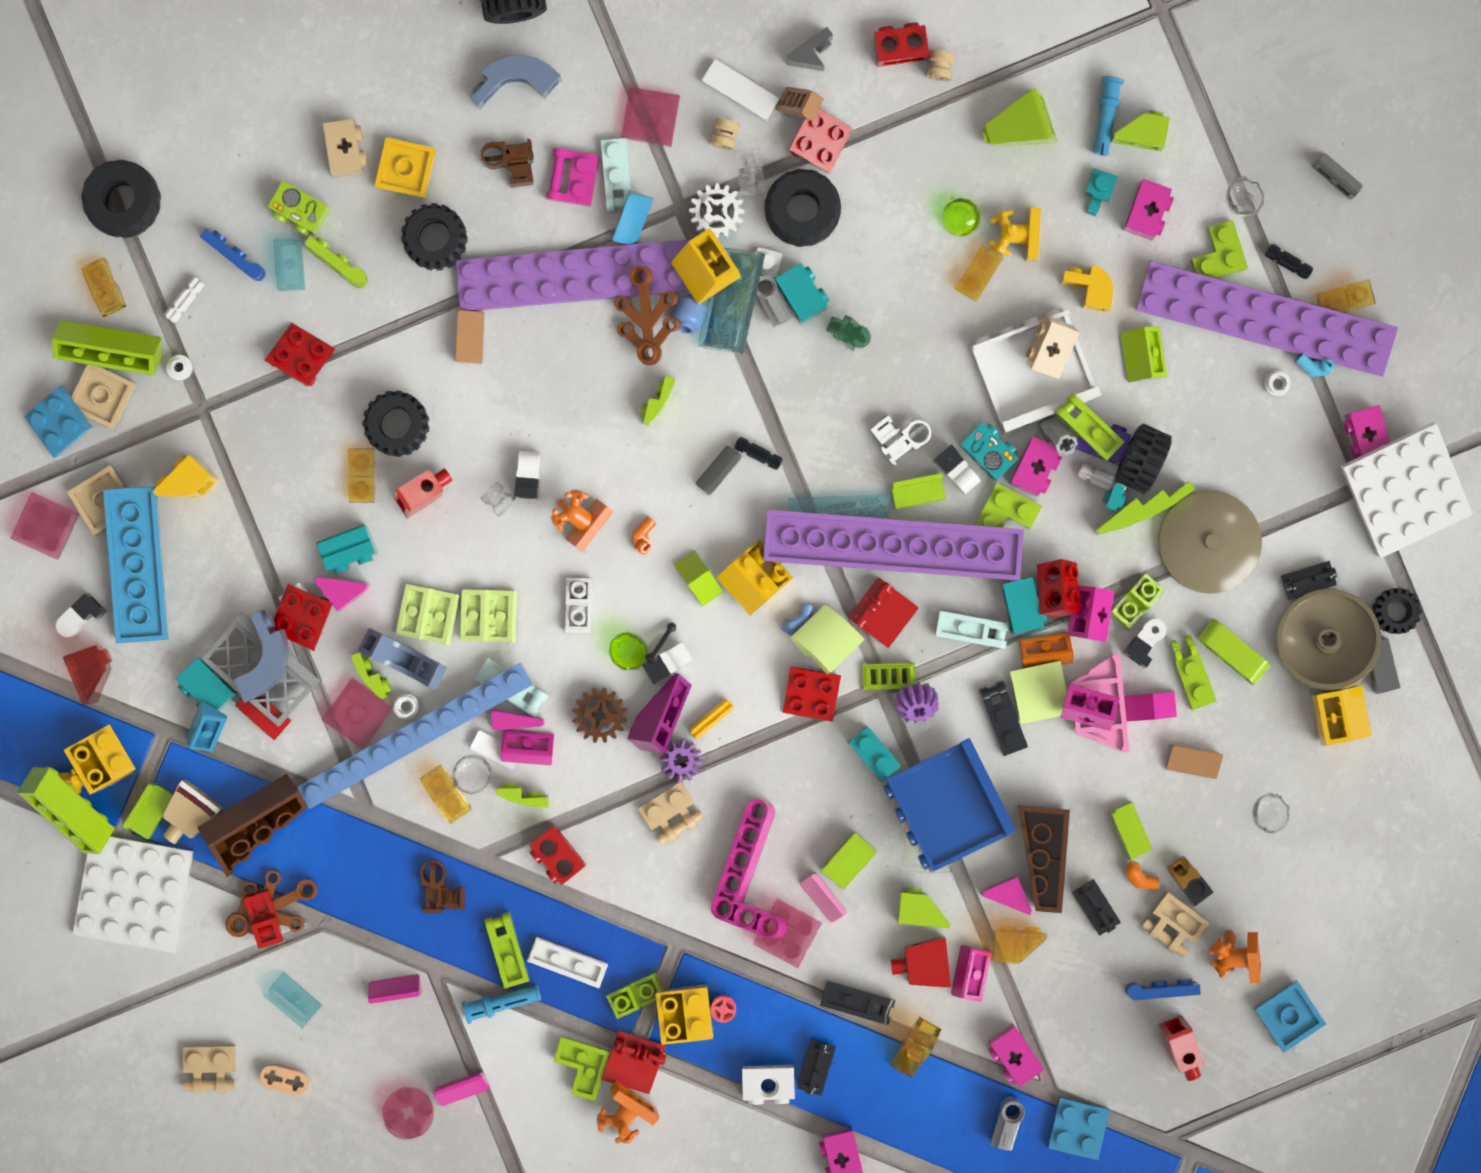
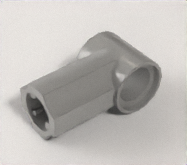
M768 275L758 277L755 296L760 301L773 327L791 319L793 315L782 297L776 281ZM760 283H770L773 288L769 294L760 293L758 291Z
M1057 415L1038 423L1044 440L1047 443L1051 442L1058 453L1069 455L1074 452L1075 447L1078 445L1077 439L1070 430V427Z
M1008 1096L1000 1103V1112L990 1144L999 1149L1012 1151L1020 1122L1025 1115V1110L1018 1098ZM1008 1106H1018V1112L1012 1116L1007 1115L1005 1111Z

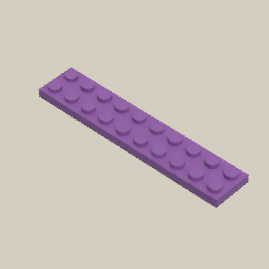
M692 239L456 261L460 310L480 311L613 299L619 296H639L638 286L634 285L630 280V271L637 265L648 266L652 271L653 277L649 283L650 295L662 294L665 291H673L675 293L690 292L671 262ZM643 271L641 278L645 280L646 274Z
M1151 260L1149 261L1136 306V311L1300 355L1304 353L1308 357L1322 361L1324 359H1331L1334 364L1382 377L1384 376L1398 330L1397 326Z
M767 510L764 561L1020 581L1024 529Z

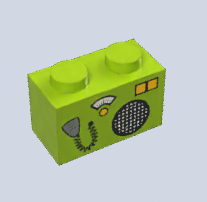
M285 181L281 182L268 205V208L273 211L272 217L282 223H285L286 220L294 223L293 229L305 236L308 233L316 235L330 211L327 205Z

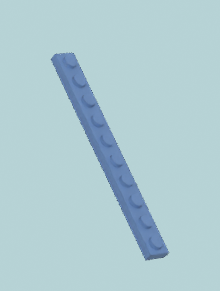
M520 662L297 786L308 808L311 809L534 684Z

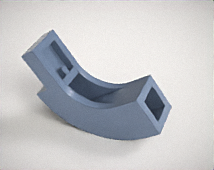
M525 55L507 56L492 62L481 71L482 76L487 81L485 83L481 81L472 91L474 95L471 98L481 109L502 86L512 82L528 84L546 98L562 81V78L555 69L542 60Z
M265 610L250 615L262 642L260 662L252 671L233 679L244 703L260 697L271 690L282 677L288 662L289 645L284 629L274 632V620L270 613L266 614Z
M371 628L368 629L358 649L359 652L369 658L383 663L433 690H436L447 668L433 658Z

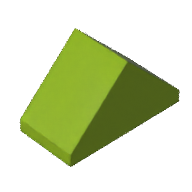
M695 550L674 564L702 606H705L723 593V590Z

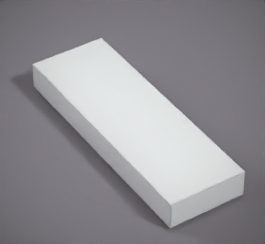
M714 59L701 80L702 83L766 122L780 101V98L716 59Z
M536 937L527 960L530 963L600 988L609 964L540 937Z

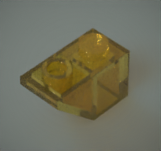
M1000 925L999 930L993 929L992 961L995 963L1020 964L1047 940V934L1041 932L1040 927H1025V931H1016L1015 926Z
M919 1016L901 1043L890 1066L912 1078L932 1052L942 1029Z

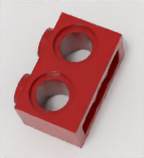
M918 22L904 24V28L894 29L893 26H884L878 28L879 31L874 32L873 38L878 67L926 61L929 58L925 25L919 26ZM915 36L920 40L921 44L918 47H911L908 45L907 39ZM885 40H891L894 42L895 48L887 51L883 49L881 43Z
M1059 559L1037 564L1040 615L1058 618L1080 613L1079 572L1076 562Z
M556 825L529 845L532 848L529 853L538 864L541 862L545 864L548 868L546 874L554 884L559 882L563 885L587 865ZM546 839L552 840L555 844V850L551 854L543 852L541 848L542 842ZM563 859L571 863V871L566 874L561 873L557 868L558 862Z

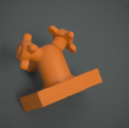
M572 489L570 492L565 493V497H571L570 503L564 499H559L557 507L563 512L558 514L556 508L553 509L551 521L559 532L563 531L562 526L567 521L575 526L565 539L583 552L614 511L598 499L593 502L588 510L580 506V503L583 499H588L589 495L581 490Z
M1226 930V943L1219 937L1213 947L1208 950L1211 955L1216 954L1218 959L1217 962L1212 960L1210 965L1219 973L1220 978H1223L1227 971L1233 972L1234 967L1249 969L1250 983H1261V956L1258 932H1248L1247 947L1236 948L1235 933L1232 930Z
M615 1081L610 1087L612 1098L620 1103V1106L613 1115H605L606 1108H601L596 1119L599 1132H603L605 1126H612L619 1134L615 1142L617 1144L621 1142L629 1144L634 1140L635 1136L639 1135L638 1129L634 1131L629 1129L630 1124L635 1118L639 1116L654 1126L659 1119V1114L655 1106L618 1081Z

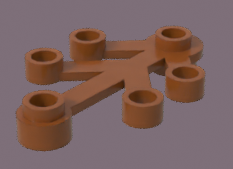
M637 265L630 271V280L634 285L638 286L640 312L632 306V300L628 296L617 297L615 308L618 311H623L642 329L643 339L634 332L635 328L631 322L619 323L617 332L621 337L627 338L637 348V357L643 364L655 365L662 357V344L671 332L679 330L680 321L676 317H666L662 323L663 327L655 337L653 328L668 307L676 305L678 296L673 291L663 292L660 296V301L651 312L649 283L652 281L653 274L648 266ZM643 271L646 274L645 280L641 278ZM668 294L672 298L670 303L666 300ZM623 299L626 302L625 308H622L621 301ZM670 320H672L674 323V327L672 329L669 327ZM625 325H627L628 327L627 334H625L623 330ZM650 348H652L653 351L652 357H650L648 354Z
M271 870L265 876L266 884L264 889L269 888L271 897H273L276 885L282 880V875L277 870ZM271 873L277 874V882L273 883L270 881L269 876ZM311 879L302 880L297 885L296 890L273 901L276 911L299 899L310 900L314 898L318 893V886ZM253 881L243 885V896L238 911L231 913L226 919V929L234 937H242L247 933L253 934L250 926L251 920L243 900L244 896L249 894L246 891L248 885H253L255 892L259 891L258 884ZM306 884L312 886L311 894L304 892L303 888ZM276 912L279 923L289 927L291 931L298 932L304 928L305 921L301 916L291 917ZM237 919L243 921V927L241 929H238L235 926V921ZM294 919H298L301 922L300 928L297 929L292 926Z

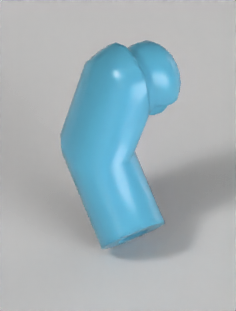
M1303 353L1294 361L1311 377L1326 376L1334 370V362L1331 359L1312 361Z

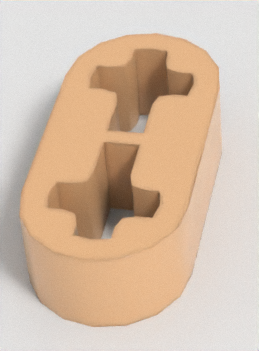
M276 1064L266 1066L260 1074V1081L264 1087L292 1095H300L306 1091L310 1081L305 1072ZM275 1070V1075L283 1077V1080L277 1079L270 1083L266 1074ZM299 1076L304 1086H300L298 1089H294L293 1083L286 1082L287 1079L294 1080Z

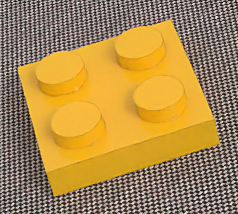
M386 137L374 187L425 199L436 148Z

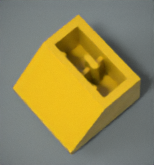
M711 228L690 240L671 262L698 305L741 277L737 267Z
M188 455L186 458L182 456L173 464L174 470L168 476L164 474L154 484L156 488L152 492L156 496L163 498H202L219 479L198 458Z
M760 540L716 577L750 616L793 579L779 562L764 561L765 545Z
M1362 685L1311 695L1321 745L1329 746L1372 736Z
M110 724L63 750L89 795L111 786L135 771L133 763Z
M707 984L681 987L656 993L662 1045L713 1039Z

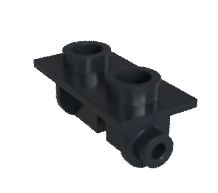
M1330 560L1281 575L1288 600L1337 585L1335 579L1337 572L1335 568H1332Z
M1094 879L1072 892L1099 936L1105 932H1111L1116 928L1115 926L1121 923Z
M811 1039L797 1089L803 1090L810 1095L817 1094L822 1096L836 1046Z

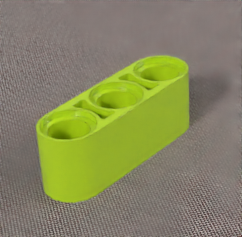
M1214 618L1197 637L1206 648L1252 685H1255L1270 667V664Z

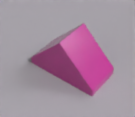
M315 578V583L328 600L333 603L337 611H342L368 591L370 584Z
M1175 691L1124 696L1126 722L1177 717Z
M1017 876L982 889L981 896L1031 915L1032 909Z

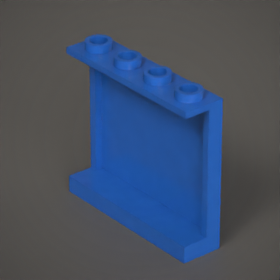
M970 738L885 779L884 791L889 800L894 799L898 807L894 809L900 823L905 822L909 829L906 832L908 840L912 847L917 845L921 855L917 856L922 868L924 870L928 869L930 873L1016 831Z

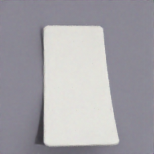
M478 731L470 749L511 770L516 765V763L501 761L502 741L482 731Z

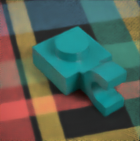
M1093 168L1084 193L1092 196L1086 214L1095 217L1102 200L1110 201L1118 176Z
M1115 483L1112 485L1110 492L1104 493L1102 502L1105 505L1103 509L1114 512L1117 508H1122L1127 494L1123 493L1124 486Z

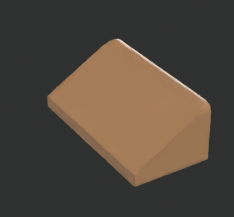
M457 310L455 361L457 363L482 364L484 312Z
M1170 744L1166 770L1217 779L1223 754Z

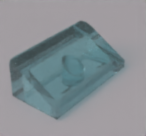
M301 238L273 239L277 289L280 292L306 290Z
M284 972L264 994L266 999L300 1028H304L322 1006L321 1003Z

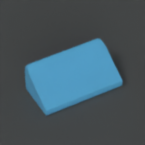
M629 190L613 232L612 241L629 245L637 244L653 202L652 197Z
M200 702L187 733L188 748L213 752L227 720V715L204 702Z

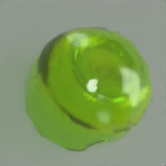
M957 198L950 201L944 207L941 218L944 228L954 236L964 237L979 228L982 213L980 207L973 200Z
M622 632L617 634L610 642V658L622 670H637L646 661L648 648L646 641L641 635L634 632Z

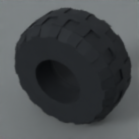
M126 160L105 162L91 171V174L84 182L81 193L84 213L94 227L109 236L130 238L138 234L140 235L152 226L159 214L161 194L157 186L158 184L146 169L134 162ZM128 185L132 187L134 201L131 207L124 212H112L109 207L111 192L119 186Z
M796 169L782 174L771 185L765 199V217L771 231L781 241L796 247L813 246L824 241L835 230L841 214V201L836 187L825 175L815 170ZM801 194L809 195L818 204L817 215L810 221H796L787 211V204L791 198Z

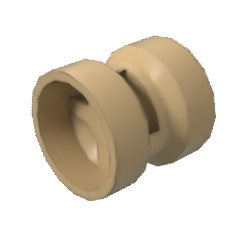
M931 50L929 60L932 64L927 69L926 77L937 81H951L952 71L949 65L954 63L955 54L943 50Z
M716 118L714 123L715 133L711 136L709 144L725 150H734L736 143L734 137L739 131L740 124L731 120Z

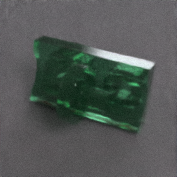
M845 315L843 320L831 317L826 331L833 334V337L845 348L854 351L855 347L864 348L870 343V331L866 327L861 326L852 317Z

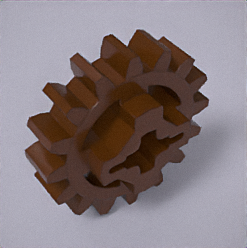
M592 688V695L589 696L588 693L584 692L583 696L585 699L583 701L579 699L575 701L579 705V709H572V712L578 714V718L573 719L572 722L580 724L576 729L577 732L585 731L584 739L591 735L593 736V743H596L599 737H602L603 742L606 743L608 735L614 739L617 738L616 729L618 731L624 730L620 723L627 722V718L622 717V713L626 712L627 708H620V704L624 700L618 699L616 701L614 699L616 692L613 691L610 695H607L606 688H603L601 693H598L596 688ZM598 698L597 705L593 708H584L589 701ZM607 700L615 706L617 714L611 713L607 708ZM602 703L603 713L607 714V718L602 719L597 728L598 722L597 718L593 717V712H597ZM583 717L589 718L593 724L592 730L585 725ZM608 722L615 723L610 730L602 732L603 725Z

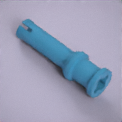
M1102 76V94L1098 98V105L1101 108L1093 154L1099 155L1103 145L1101 155L1109 156L1115 110L1119 108L1121 103L1119 93L1121 85L1124 84V79Z
M536 984L491 998L490 995H485L482 999L467 1003L463 1001L462 1007L467 1024H471L472 1020L486 1016L492 1018L496 1012L541 1001V995Z

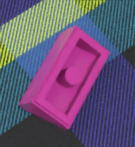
M503 730L501 761L552 765L554 734Z
M961 945L951 990L952 996L982 1002L992 951Z
M415 974L371 981L368 985V1003L373 1004L420 996L422 993L420 976Z
M480 1071L436 1087L433 1095L441 1106H445L487 1091L489 1085L484 1072Z

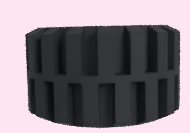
M481 0L484 20L494 24L527 21L547 11L546 0Z
M431 203L429 206L426 204L420 205V209L416 210L415 208L412 210V215L410 217L407 216L404 220L406 223L401 229L403 233L401 237L404 245L403 248L412 261L421 268L425 267L431 271L432 269L441 271L444 267L450 268L455 261L461 259V254L466 251L465 245L468 243L466 227L457 213L446 205L442 204L440 206L437 203ZM433 223L443 224L449 231L447 244L437 251H428L423 248L420 243L422 230Z
M386 391V394L377 395L373 402L370 401L368 404L369 408L363 414L365 416L364 421H362L365 429L364 434L368 438L369 443L380 452L389 456L402 457L405 454H412V451L418 450L421 447V443L427 439L426 434L429 432L430 426H428L429 416L426 413V409L415 397L402 391ZM393 409L406 411L411 419L409 431L398 439L386 436L382 430L384 416Z
M1142 423L1133 434L1123 460L1118 466L1116 482L1142 494L1147 493L1153 486L1166 460L1172 444V436Z

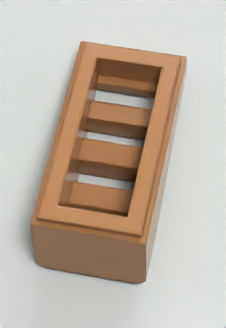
M786 87L776 110L813 122L824 98L811 90Z

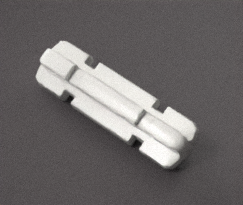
M196 277L190 279L187 283L188 287H184L173 301L172 308L169 307L164 313V316L171 322L176 323L182 316L180 313L182 311L185 312L195 299V294L199 293L204 287L203 282Z
M1087 464L1081 465L1077 474L1079 478L1085 481L1089 479L1091 484L1106 491L1111 490L1112 485L1117 483L1125 487L1123 493L1125 492L1127 486L1116 482L1114 477L1097 469L1094 471L1092 470L1093 467Z

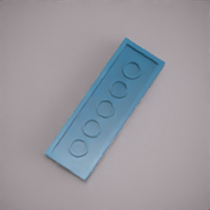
M156 486L103 490L116 643L169 639L157 496L152 492Z

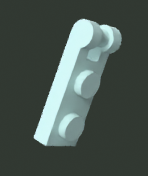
M626 138L601 140L607 212L615 211V208H623L628 192L631 190ZM623 191L624 197L614 198L613 192Z
M939 611L935 636L1006 649L1007 642L1004 640L1006 631L1009 632L1010 624ZM989 628L996 629L994 639L987 638Z
M488 657L475 680L483 684L508 669ZM532 685L507 700L533 717H536L539 712L537 710L542 701L545 702L549 695ZM527 692L534 695L529 704L523 701Z

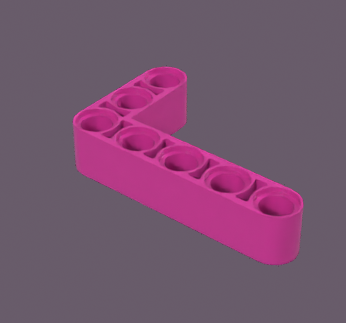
M755 799L750 801L745 809L711 904V912L719 920L757 935L776 939L783 936L786 932L785 920L776 914L744 902L775 817V808L770 802ZM763 805L765 813L761 818H758L756 814L757 808ZM754 829L756 832V838L753 842L750 843L748 840V833L750 830ZM745 853L747 856V863L746 865L741 867V865L739 864V858L742 854ZM737 878L739 885L733 891L730 883L732 879ZM725 902H728L730 906V911L727 915L722 913V905ZM748 911H751L753 914V920L750 924H747L744 919ZM771 920H774L776 923V929L773 933H770L767 928Z

